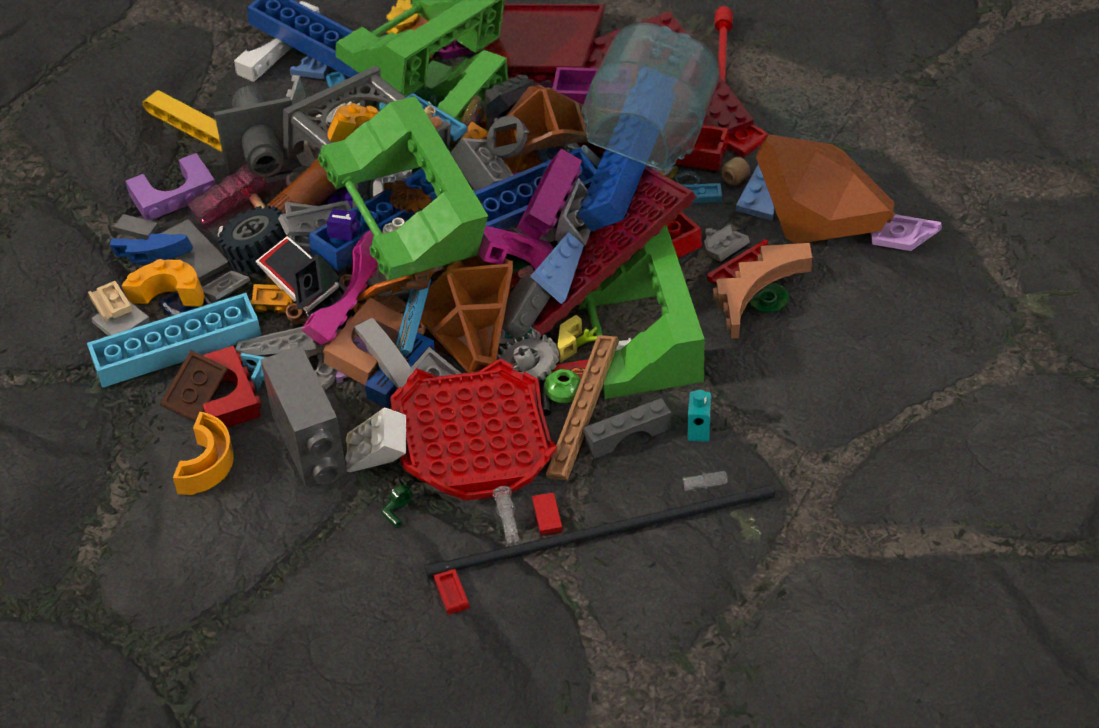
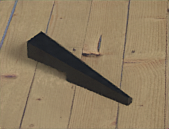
M547 80L498 95L487 104L486 131L489 132V129L495 123V118L500 119L509 113L528 87L541 85L545 88H552L553 83Z

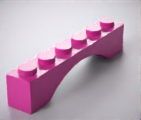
M371 230L361 236L352 250L353 272L345 293L332 306L312 313L301 331L320 345L331 342L336 337L337 327L346 321L348 317L346 313L348 310L353 309L358 302L356 297L364 292L368 286L367 280L372 278L378 270L376 268L378 262L370 253V246L374 236Z

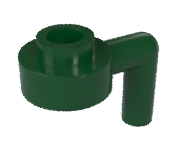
M406 485L394 487L391 491L390 501L381 509V514L395 528H399L402 525V521L392 511L396 507L401 508L408 504L413 495V492Z

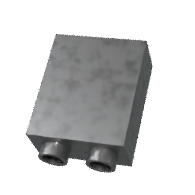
M299 346L261 359L272 416L305 487L308 488L316 484L327 485L337 480L339 476L347 474L337 416L303 347Z

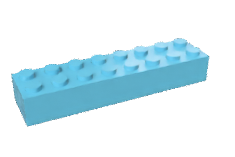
M244 293L91 341L87 345L103 388L184 362L190 350L200 355H205L237 345L238 341L261 336V331L247 294Z

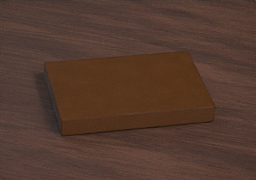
M190 350L160 405L196 422L199 412H204L202 404L213 399L228 372V368Z

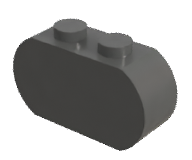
M532 274L521 278L507 299L502 330L514 338H520L529 331L551 296L530 277Z

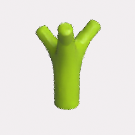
M594 327L590 331L585 329L584 334L576 339L577 348L587 342L596 341L597 336H593L598 328Z

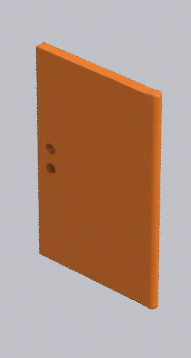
M450 264L444 265V269L447 268ZM413 275L375 284L358 295L356 299L360 301L388 291H392V294L403 291L401 287L405 286L406 281H413Z

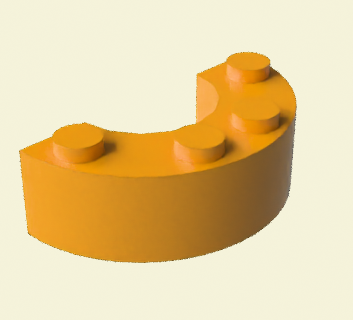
M355 103L339 107L328 129V139L331 142L345 140L364 122L373 118L378 113V110L372 106L363 107Z
M158 259L130 273L122 284L127 300L132 304H148L156 295L169 291L178 292L183 306H202L204 302V291L195 269L181 260Z
M199 412L193 430L197 444L206 447L203 454L195 459L179 461L173 476L177 494L194 495L206 491L220 483L232 467L234 453L228 429L221 420L211 414Z

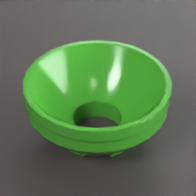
M556 370L547 376L544 391L548 398L555 402H572L581 378L570 370ZM560 376H567L570 378L567 382H561L558 380Z

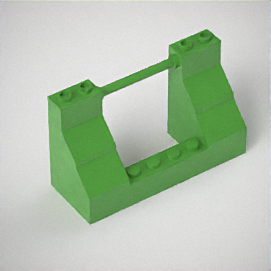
M412 0V8L376 30L370 32L361 27L336 42V57L358 73L377 66L381 69L380 77L407 97L426 85L429 56L449 43L457 40L476 53L500 38L505 0ZM416 13L428 21L415 30L409 29L398 34L393 32L378 38V36Z
M483 50L472 58H465L452 67L432 61L428 65L425 88L429 92L445 98L438 104V109L464 123L469 116H473L480 101L484 110L486 90L494 85L501 84V82L508 81L507 58ZM422 167L412 169V174L420 170Z
M416 96L390 102L373 118L358 127L345 140L321 146V152L318 156L319 164L321 167H324L328 180L333 183L336 189L346 186L374 235L372 245L370 246L371 256L377 260L380 272L385 274L388 281L478 256L488 215ZM422 167L426 179L434 187L437 198L422 211L413 215L397 230L382 233L354 184Z
M667 225L662 228L658 235L648 240L642 249L637 250L628 262L620 265L612 276L602 281L595 291L590 292L584 297L583 302L578 305L579 309L587 308L592 328H598L594 333L595 336L603 335L595 306L657 296L658 304L663 306L660 319L645 332H640L621 350L615 351L601 389L604 399L704 382L705 339Z

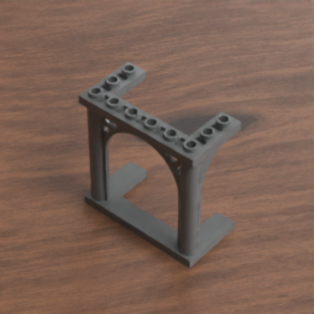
M373 66L283 109L284 156L290 159L304 152V141L312 143L320 150L323 145L335 143L328 139L326 118L334 108L343 103L360 100V106H372L379 112L380 103L389 104L390 102L406 99L407 97L381 78V69ZM444 121L442 126L437 128L436 131L449 150L451 124ZM374 179L354 184L364 202L373 197ZM352 199V209H353V208L356 207V204H355L354 200Z

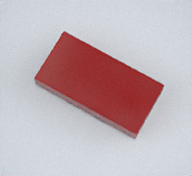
M554 493L532 496L540 535L562 532V524Z
M455 569L434 575V581L448 615L470 608Z

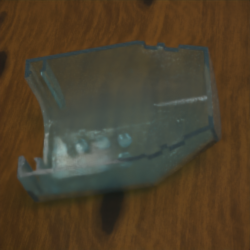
M635 23L621 29L612 39L600 63L582 108V114H585L584 123H587L586 134L588 142L662 171L674 165L677 158L683 159L685 153H692L719 81V67L713 53L703 43L690 38L685 33L674 32L667 26H659L652 23Z

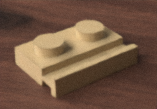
M116 281L96 288L97 291L88 292L91 301L104 322H107V319L111 317L115 319L132 311L129 301Z

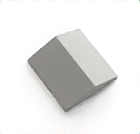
M231 270L203 286L204 297L211 304L218 302L243 288L251 280L248 276Z
M430 347L411 367L413 372L417 368L434 376L462 374Z

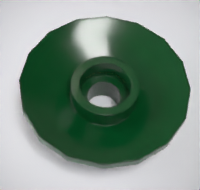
M772 282L758 291L749 301V304L755 310L764 313L779 311L787 305L789 293L782 285Z

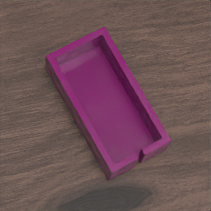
M557 67L552 89L588 108L623 112L624 105L633 89L632 70Z
M560 149L548 164L517 229L536 240L542 235H547L550 228H553L558 218L556 215L563 209L566 203L564 201L566 195L568 196L574 185H572V182L578 178L582 170L579 168L582 160Z

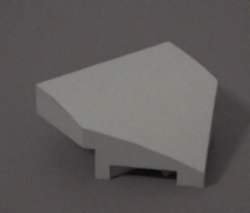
M727 225L718 231L712 228L706 229V240H704L707 255L721 262L750 243L747 235L732 231L731 225Z

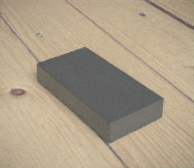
M125 214L121 216L114 226L115 232L148 240L150 234H154L159 228L157 222Z

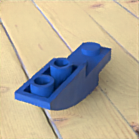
M150 234L148 240L121 238L111 239L110 247L116 257H128L132 264L153 263L158 259L168 260L193 249L189 238L183 234Z

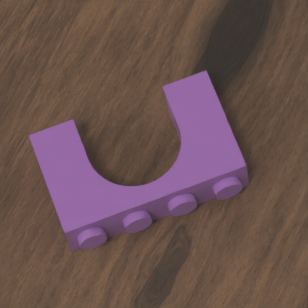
M197 153L179 159L181 172L186 182L175 190L159 191L154 189L144 174L126 180L129 196L145 220L151 221L218 194L215 179Z

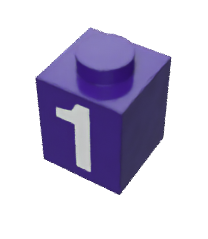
M332 209L327 219L329 238L352 241L355 233L359 232L360 222L357 221L356 212Z

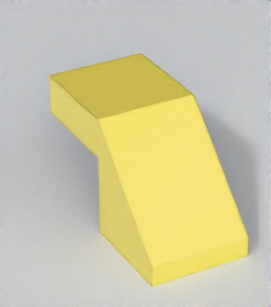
M577 315L560 324L558 338V359L560 362L577 353L575 337L582 334V320Z

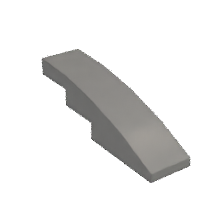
M373 318L355 326L356 334L366 343L367 350L378 361L379 368L397 388H402L407 383V379L413 373V370L396 345Z

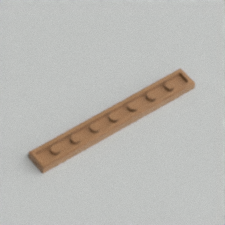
M597 336L557 442V451L552 456L546 472L548 479L568 481L584 438V427L589 424L618 346L619 339L617 336Z

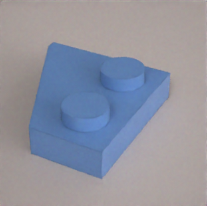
M306 56L301 60L302 64L298 67L292 66L290 68L291 75L325 79V75L330 67L310 56Z

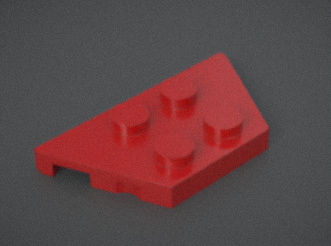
M763 240L708 273L707 281L716 284V279L735 278V271H738L739 262L757 261V255L760 254L761 246H769L768 240Z

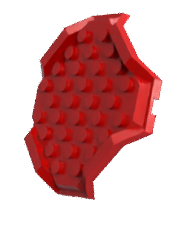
M501 358L479 372L446 376H434L416 368L408 377L407 383L402 388L399 387L390 398L391 410L406 415V453L400 457L403 468L408 473L443 493L465 501L510 495L529 484L557 451V445L550 438L541 406L539 380L526 372L522 374L514 370V365Z

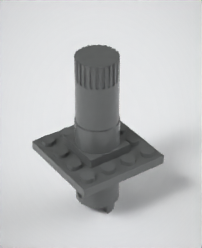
M246 86L238 89L235 95H233L232 109L214 112L229 183L257 177H269L276 173L291 171L303 166L297 156L290 159L284 156L283 109L292 105L291 97L266 102L265 95L259 88Z

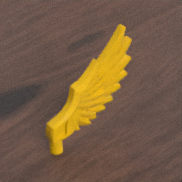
M398 0L396 7L392 6L387 19L390 21L412 8L411 0H405V2L404 0ZM417 13L388 30L387 33H401L405 26L414 24V21H417V18L420 16Z

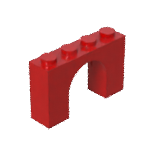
M234 346L202 355L227 367L228 372L223 381L232 382L237 385L235 390L229 395L202 404L204 413L217 417L226 427L260 417L259 408L262 407L259 396H254L253 394L256 393L253 382H248L250 376L247 367H242L241 353H236Z

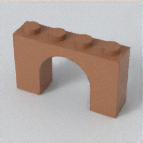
M369 298L364 304H360L354 316L349 317L346 326L342 330H338L334 340L331 343H327L323 350L325 354L324 363L365 385L366 381L372 378L378 371V361L353 343V340L358 337L355 332V326L373 318L392 342L396 344L404 315Z

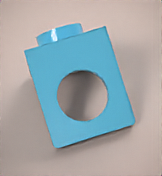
M241 353L242 367L246 366L247 370L254 371L251 379L255 390L258 391L262 382L265 381L261 365V359L265 357ZM247 360L255 361L257 366L250 365Z

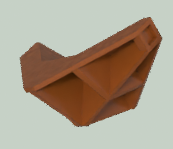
M541 85L528 87L506 115L514 116L525 124L527 130H529L527 141L517 155L511 158H502V160L508 163L535 150L572 143L607 147L618 122L551 88H545ZM517 127L496 132V148L517 143ZM486 134L482 139L487 140L488 134Z
M768 134L758 150L756 159L783 232L788 240L799 244L879 232L886 222L890 223L895 215V212H893L894 201L842 149L833 144Z
M478 254L475 257L453 262L442 275L430 284L420 322L468 373L479 372L495 362L497 358L513 272V261L506 258L503 264H494L483 261Z

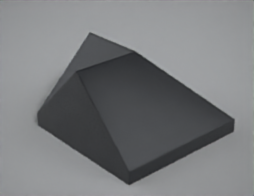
M317 254L292 272L297 309L301 310L326 293L340 278L321 255Z

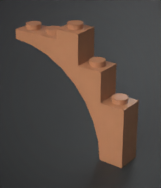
M810 243L761 246L760 254L757 255V261L739 262L738 271H735V278L716 279V288L712 289L713 300H717L718 308H723L724 315L728 316V318H725L726 330H730L731 339L739 338L742 313L747 303L758 291L780 278L811 272L812 254Z

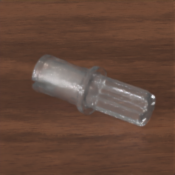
M725 471L708 474L702 472V475L683 477L685 491L705 488L706 490L707 487L726 484L728 481Z

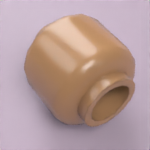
M740 157L732 158L722 167V178L730 185H739L750 176V166Z

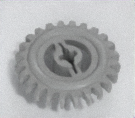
M530 332L527 340L522 336L521 341L518 342L513 337L514 344L511 345L506 341L508 349L499 347L502 355L497 353V360L501 358L514 365V370L521 371L520 373L522 374L526 372L538 380H545V376L552 373L551 370L556 368V363L559 361L557 345L551 338H547L545 334L543 339H541L538 332L535 339Z

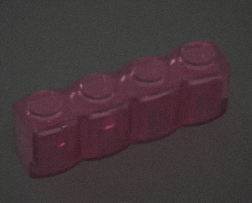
M246 164L236 173L227 176L220 184L209 188L204 195L194 198L188 206L194 217L203 226H208L215 222L219 216L230 212L235 205L245 202L252 194L264 189L268 183L265 177L254 175Z

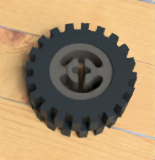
M265 205L264 208L257 206L255 210L250 208L246 210L247 213L243 215L239 213L237 215L238 218H232L228 221L229 225L223 226V231L219 233L220 238H218V242L235 271L238 269L242 273L244 270L247 273H251L253 269L256 271L262 270L256 263V260L287 237L278 219L283 213L275 206L272 208L270 205Z

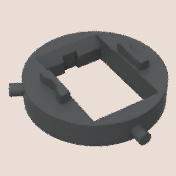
M504 116L500 119L495 118V123L491 126L487 135V146L495 154V160L498 157L504 159L511 158L523 149L529 130H527L521 120L514 116ZM517 127V143L496 148V132Z

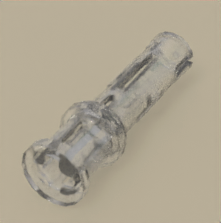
M507 486L494 489L492 495L497 502L496 512L501 516L506 546H512L513 542L514 545L521 544L513 514L516 507L511 500L512 490Z

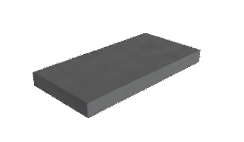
M188 219L162 232L164 234L187 235L193 246L192 251L172 258V260H181L191 265L195 269L200 282L230 267L229 261Z

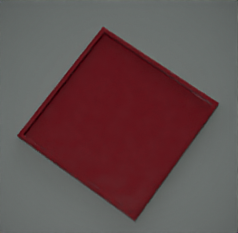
M504 4L500 38L485 46L482 51L485 50L506 57L507 72L556 73L557 67L585 68L605 12V4Z

